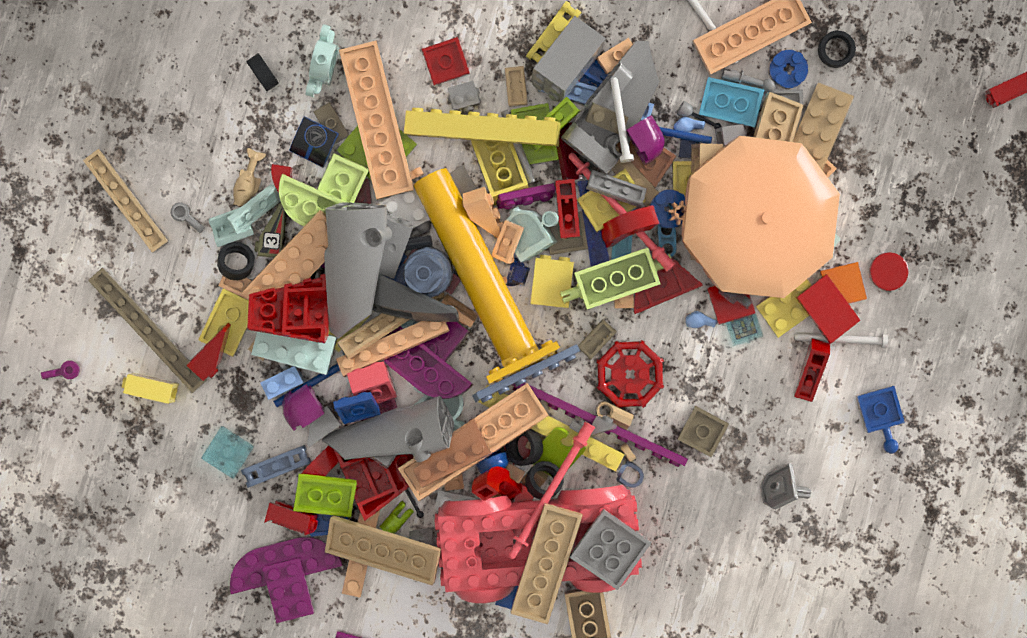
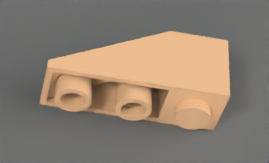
M485 187L463 193V206L470 220L498 238L504 221H500L499 210L493 206L494 201L491 193L488 194Z

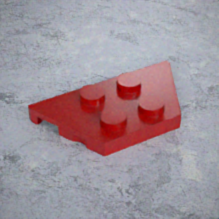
M672 258V261L676 263L668 272L665 269L657 271L660 285L634 294L633 312L637 314L699 288L703 284Z

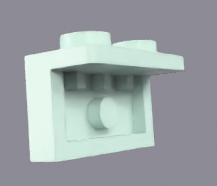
M238 209L209 219L217 247L254 234L252 224L238 235L233 232L227 217Z

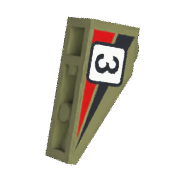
M281 203L259 236V241L255 242V252H258L257 256L274 258L284 248L287 213Z

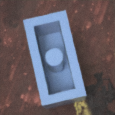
M293 366L260 382L268 400L305 383V380L299 368Z

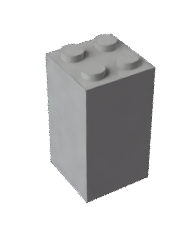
M574 16L533 68L532 85L536 89L548 93L549 98L553 101L561 102L569 95L600 55L606 38Z

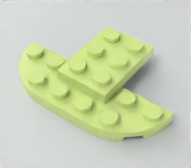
M333 153L317 189L282 174L279 181L281 204L292 220L305 226L319 210L326 214L325 208L343 202L354 203L369 169Z

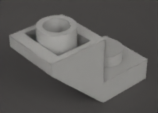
M603 415V417L596 416L592 424L595 429L590 437L616 429L617 425L613 423L614 420L606 415ZM581 419L579 421H572L569 428L579 433L586 421Z

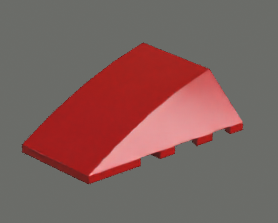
M320 275L319 278L312 280L307 278L303 282L293 285L292 283L285 284L284 287L278 289L270 288L249 294L247 329L325 344L329 336L326 275Z
M334 450L345 479H353L357 482L354 500L364 521L409 488L398 468L413 459L412 454L397 455L388 469H386L370 457L345 460Z

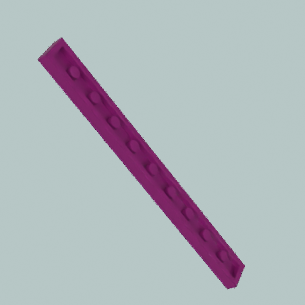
M526 383L517 387L515 384L511 385L514 386L512 390L516 391ZM529 385L539 401L542 399L548 402V407L554 410L561 408L565 410V415L574 419L578 416L589 424H593L596 418L595 415ZM619 426L616 429L604 432L608 435L611 432L617 434V439L625 443L630 440L635 443L634 447L645 451L647 448L653 451L651 455L662 459L664 456L670 459V464L677 467L680 464L685 466L688 461L686 457Z

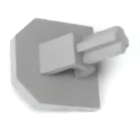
M790 463L766 474L760 486L763 503L775 510L798 498L808 499L811 496V489L796 486L793 465Z

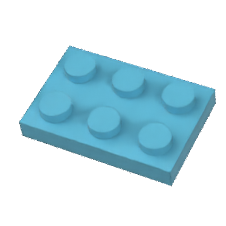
M708 77L699 115L756 128L765 90Z

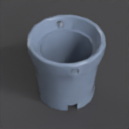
M425 247L417 249L408 257L404 264L403 275L405 283L409 288L431 298L442 294L448 289L453 280L454 270L450 259L444 252L437 248Z

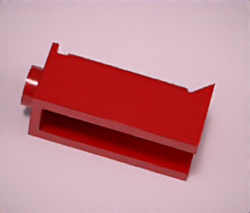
M1027 72L986 90L985 99L987 103L995 108L1027 93Z
M275 501V503H269L264 523L272 521L274 524L308 535L313 533L318 526V514L293 511L292 505Z

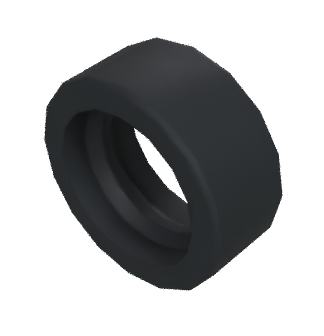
M839 30L826 34L818 45L820 60L823 64L832 68L845 66L853 59L856 51L855 41L851 35ZM833 38H840L847 44L848 52L842 60H832L826 54V44Z
M259 53L246 61L266 91L279 84Z
M241 242L227 243L218 254L217 266L219 272L230 280L238 281L245 279L253 270L255 256L248 245ZM230 253L244 255L247 258L246 267L240 270L229 268L224 262L226 255Z
M529 429L506 444V454L515 465L526 466L535 464L540 460L543 453L542 439L537 432ZM521 436H525L531 446L530 455L526 459L520 455L518 450V441Z
M547 461L536 463L527 472L525 477V486L528 492L533 497L541 500L546 490L541 489L534 480L535 473L544 471L549 473L554 479L559 468ZM564 478L561 480L560 484L558 485L557 489L555 490L551 498H553L562 489Z

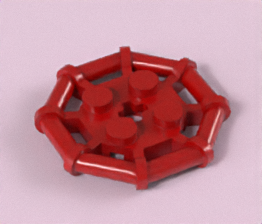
M643 340L637 342L615 341L614 345L596 361L598 369L597 390H600L618 408L641 406L644 408L661 388H664L662 365L664 360L652 351ZM637 349L635 355H624L622 350ZM618 351L620 357L613 365L608 364L607 362ZM641 351L653 362L647 364L639 357ZM655 366V382L650 380L649 368ZM605 367L611 369V381L606 383ZM627 369L635 371L633 379H626L627 374L625 371ZM648 383L651 384V385H654V386L642 397L640 391H641ZM613 384L621 391L620 396L617 397L608 386ZM628 393H636L639 399H623V397Z

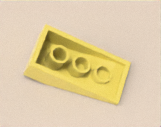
M471 140L487 190L493 197V206L497 205L496 201L499 194L529 188L513 143Z

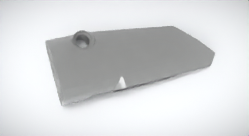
M649 41L634 42L587 100L583 111L561 136L565 143L605 174L610 172L620 159V156H622V150L617 152L615 149L616 144L620 142L619 135L586 122L585 118L592 102L615 111L610 81L611 78H617L623 114L628 116V121L625 125L626 130L640 122L659 84ZM627 135L628 145H629V143H630V138H629V136Z
M343 202L325 208L328 247L324 253L329 331L338 339L372 314L385 242L392 238V230L386 225L388 224L386 205Z
M438 396L405 409L395 408L381 415L335 430L324 437L322 441L332 447L345 460L412 454L416 462H423L431 456V453L433 454L450 447L454 421L443 399Z

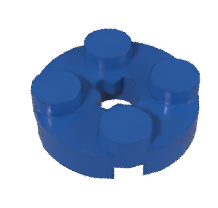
M783 50L773 57L769 65V74L771 79L780 87L785 89L795 88L806 79L808 64L802 53L795 50ZM787 64L794 68L791 74L783 70Z
M664 190L652 199L650 206H654L660 227L670 229L679 226L676 224V220H669L672 216L664 210V207H667L668 204H671V207H673L672 203L674 202L679 206L680 201H684L685 205V196L675 190ZM681 209L676 211V213L679 214V217L684 215V213L681 212Z

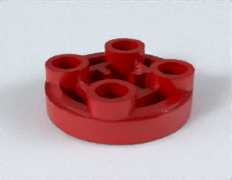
M892 252L882 253L875 257L869 268L870 280L876 287L886 291L896 290L903 286L909 274L908 265L904 258Z

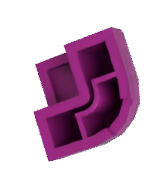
M652 115L626 130L644 166L654 161L662 153L665 138Z
M306 384L294 393L289 390L283 398V416L293 431L300 425L302 428L306 427L325 414L324 407L316 398L315 391L311 385L307 386Z

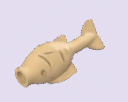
M247 148V155L250 158L247 170H240L239 177L236 179L233 187V205L238 207L246 204L258 192L261 179L254 177V170L257 161L262 160L266 154L256 152L250 148Z

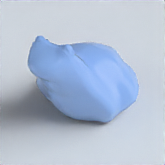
M681 117L674 124V130L690 133L694 129H704L705 121Z
M700 311L692 312L685 319L686 326L691 328H700L704 325L714 328L718 322Z

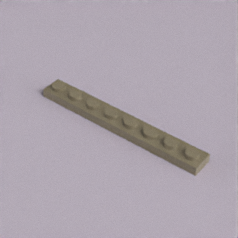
M102 267L88 280L192 393L207 381V379L202 381L186 366L190 360L105 268Z

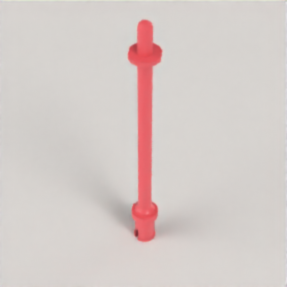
M570 153L569 159L578 168L576 174H583L589 180L591 171L588 167L590 163L586 162L584 164L576 154ZM602 195L619 215L627 213L616 199ZM644 231L636 233L652 251V258L656 259L666 272L676 265L664 252V247H657Z
M584 422L577 436L573 437V447L520 536H513L516 542L508 554L510 559L516 558L523 545L528 547L529 544L525 541L541 516L544 503L548 504L580 448L587 446L588 443L586 442L595 429L591 424Z

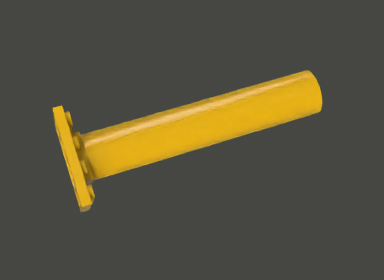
M448 169L437 170L414 183L413 187L504 367L500 369L498 366L488 371L490 375L486 376L489 384L493 385L561 352L557 341L553 343L552 340L542 344V349H538L476 224L470 220L463 206V198Z

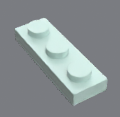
M270 184L227 217L233 232L238 235L281 202L276 187Z

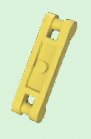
M566 1L527 53L526 57L538 63L543 57L537 53L538 49L540 48L546 53L574 16L578 18L582 12L572 8L571 4ZM565 12L571 16L569 21L563 17Z

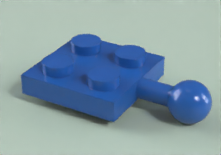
M895 386L856 396L866 432L870 433L882 429L885 437L884 450L889 454L897 452L899 444L893 439L890 427L905 423Z

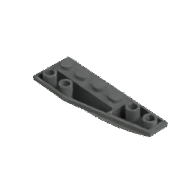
M379 272L372 310L398 318L417 321H459L458 311L455 307L445 305L422 293L416 292L383 276Z

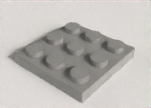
M603 509L572 551L570 558L618 590L652 542Z

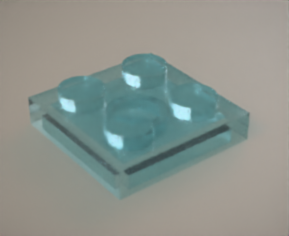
M221 426L201 459L234 479L253 450L254 445Z

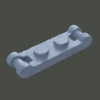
M305 445L242 469L241 473L245 475L247 480L245 482L247 488L310 464L311 460L306 455ZM298 454L301 461L295 463L293 455ZM256 470L259 477L254 479L252 472Z

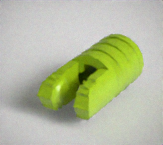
M401 501L379 527L383 531L396 534L414 511L408 509L399 518L398 515L406 506V503Z

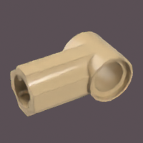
M601 401L596 405L595 412L597 416L603 417L599 410L601 406L607 405L609 413L606 416L614 420L613 423L625 430L629 428L634 417L633 414L606 401Z

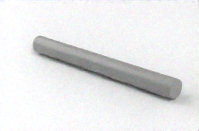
M508 110L501 112L504 118H506V114H509ZM513 143L527 181L531 184L536 180L522 144Z

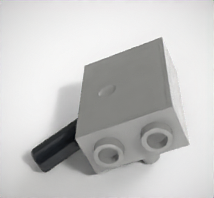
M387 213L388 224L386 225L392 230V238L385 242L379 272L384 276L394 279L404 251L431 247L433 242L431 235L409 238L413 229L410 221L399 218V220L391 218L392 215Z

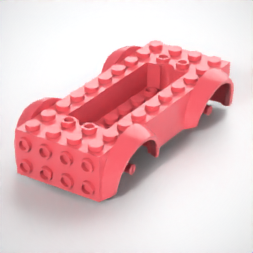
M623 484L596 489L561 490L557 498L550 499L548 504L582 513V519L571 553L603 509L635 531H639L637 515L634 514V512H637L635 495H631L630 490H627ZM507 496L489 498L486 501L482 499L445 501L439 507L438 513L435 514V530H439L437 532V547L441 548L439 568L443 567L440 580L441 586H445V592H454L462 600L471 603H490L505 598L513 591L515 586H519L539 519L525 541L529 544L528 547L523 545L515 559H510L508 554L514 546L513 536H520L540 500L511 502ZM569 557L562 582L570 581L577 589L591 593L615 590L611 585ZM641 559L638 561V563L630 572V574L625 579L622 585L626 583V581L629 579L631 575H639L638 568H642Z

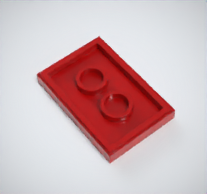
M827 274L795 297L829 344L833 343L861 321Z

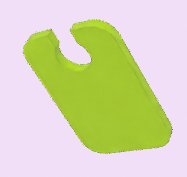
M555 427L542 441L543 453L540 460L536 463L547 461L560 468L573 445L565 446L561 442V439L566 438L569 432L564 428ZM586 447L580 448L570 467L585 452Z

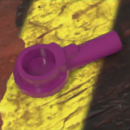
M66 361L61 365V368L41 372V378L48 379L63 376L65 379H74L79 375L80 368L76 362Z

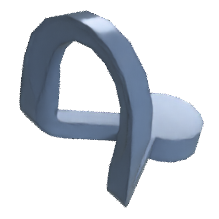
M626 461L625 465H622L616 480L627 487L634 488L643 482L644 473L639 466L631 461ZM627 466L639 472L640 479L637 483L630 484L621 478Z

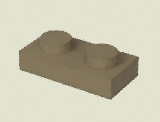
M592 102L585 121L619 135L615 111ZM624 115L625 125L628 121V116Z

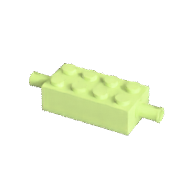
M645 248L575 272L576 287L560 291L561 297L570 295L562 298L564 303L577 298L583 299L587 310L660 285L657 271L664 268L656 259L653 260L651 258L649 249Z

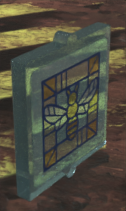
M756 313L726 323L733 346L745 342L750 343L751 340L763 337Z

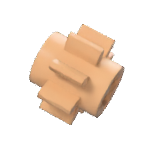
M680 201L679 206L675 202L672 203L673 209L667 211L672 216L669 220H676L677 225H680L683 216L679 217L676 211L681 209V212L685 213L686 206L684 201Z

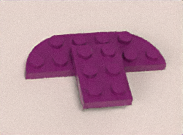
M446 322L450 330L449 332L385 359L384 362L429 397L435 398L440 396L442 399H450L462 395L474 384L446 363L469 333L458 322ZM399 326L398 328H396L384 337L396 333L404 328Z
M297 537L255 548L241 557L231 574L230 592L235 594L267 585L276 623L315 613L305 575L341 567L343 564L339 556L325 552L326 543L314 537Z

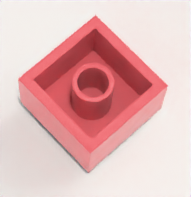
M384 361L374 362L370 366L357 368L347 373L354 396L362 392H371L377 404L397 397L392 378Z

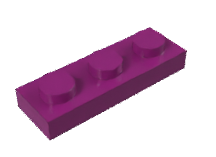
M554 183L502 193L498 195L496 204L498 209H511L522 204L527 206L536 201L546 202L553 198L556 189Z

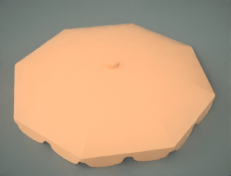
M738 136L720 149L714 157L698 167L689 177L685 195L686 211L682 222V241L692 257L703 267L706 275L720 291L785 298L833 258L840 193L802 143Z

